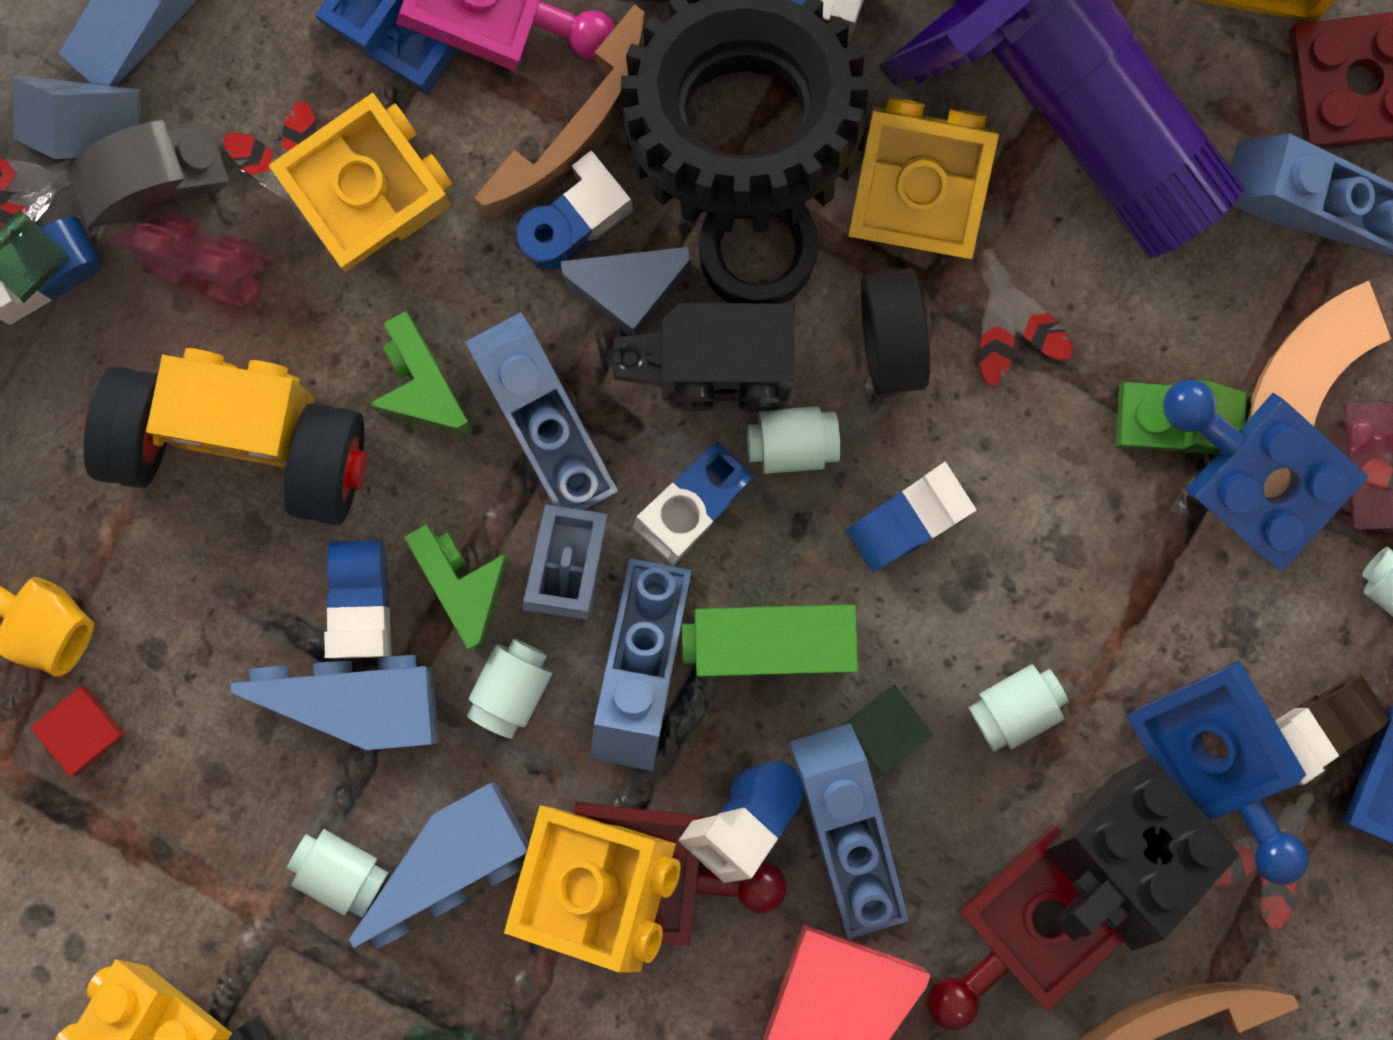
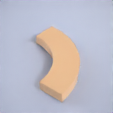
M1369 281L1346 290L1318 307L1304 318L1286 337L1275 354L1270 357L1257 381L1250 400L1251 408L1248 420L1268 397L1275 393L1314 426L1320 406L1338 376L1362 354L1391 340ZM1288 468L1278 469L1266 479L1264 485L1266 498L1277 497L1288 488L1291 479Z

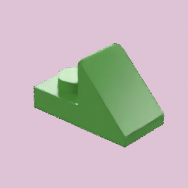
M404 311L384 322L383 324L392 338L390 342L382 345L384 351L401 379L409 374H412L414 379L373 401L370 406L379 414L464 436L472 432L474 429L408 313Z
M1197 380L1206 384L1214 393L1216 412L1239 431L1245 424L1247 393L1207 380ZM1123 382L1119 385L1116 448L1215 455L1220 452L1199 431H1181L1168 422L1163 411V401L1167 391L1173 385Z
M426 524L404 537L466 648L475 651L484 646L509 559L502 555L461 578L457 570L467 564L448 531L438 536L435 530Z

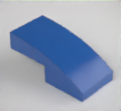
M403 0L324 1L315 14L321 23L379 65L426 95L431 91L459 50L456 47L396 24Z

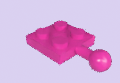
M404 0L396 20L398 25L513 71L519 63L531 25L568 38L572 50L579 57L588 61H596L595 51L616 27L614 21L603 12L590 10L575 16L541 0Z

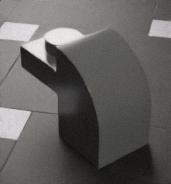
M164 120L142 123L112 133L87 147L67 168L87 227L142 220L164 199L220 192L230 182L209 124L167 129Z

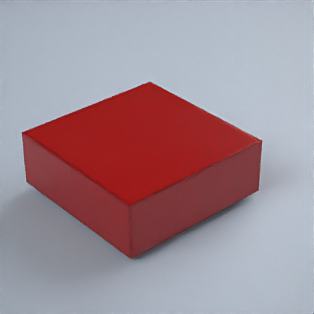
M87 686L77 688L30 727L70 777L80 774L126 736Z

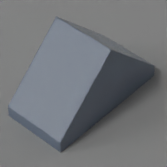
M21 75L13 77V140L53 159L77 158L94 142L122 129L141 124V89Z
M688 247L561 261L565 286L630 336L640 334L688 275L690 258Z
M545 504L523 600V610L585 620L589 619L595 605L608 514Z

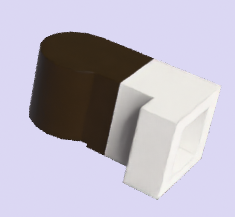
M1358 674L1334 685L1319 696L1314 695L1275 720L1307 774L1297 785H1305L1325 771L1323 769L1324 766L1354 745L1378 732L1389 722L1390 717L1364 677Z

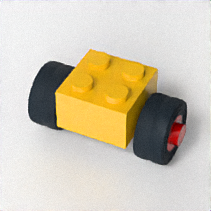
M185 348L183 358L162 354L158 374L145 371L138 372L124 367H110L103 373L95 388L85 416L84 464L87 474L92 479L107 483H118L133 488H145L153 481L163 459L167 443L180 449L286 468L284 503L287 514L294 518L338 525L342 524L346 519L356 490H361L366 476L368 453L363 452L365 440L364 418L361 413L355 410L333 408L328 405L314 403L315 397L299 384V377L288 374L287 367L264 361L249 360L248 370L239 369L235 365L225 363L224 356L200 349Z

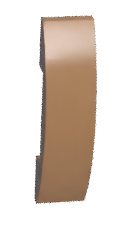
M635 4L595 51L598 72L605 77L604 81L537 162L533 165L516 150H513L474 197L480 213L488 220L493 221L511 215L551 193L574 174L572 165L591 150L595 153L612 131L623 113L621 76H628L626 54L630 44L644 46L642 25L645 23V13Z
M1214 982L1191 985L1166 991L1128 1006L1099 1023L1079 1040H1153L1216 1013L1219 1014L1222 1024L1241 1033L1299 1009L1294 995L1277 987L1262 984Z

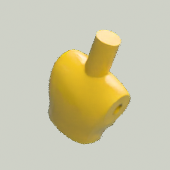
M30 578L17 595H14L0 585V617L4 619L0 627V655L28 668L45 671L53 677L62 676L70 672L78 663L89 644L94 631V621L79 608L64 589L45 579Z

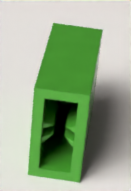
M856 605L695 609L694 624H682L683 665L696 664V678L848 674L858 672Z

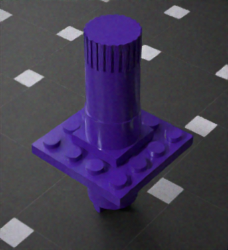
M954 0L955 4L879 65L893 85L913 78L917 84H920L932 75L936 78L949 68L954 71L968 60L970 63H974L984 55L992 52L1032 107L1039 109L1149 258L1169 253V251L1180 247L1183 243H1187L1194 236L1206 230L1208 226L1224 215L1237 202V199L1242 196V192H1244L1243 185L1134 37V29L1113 0Z

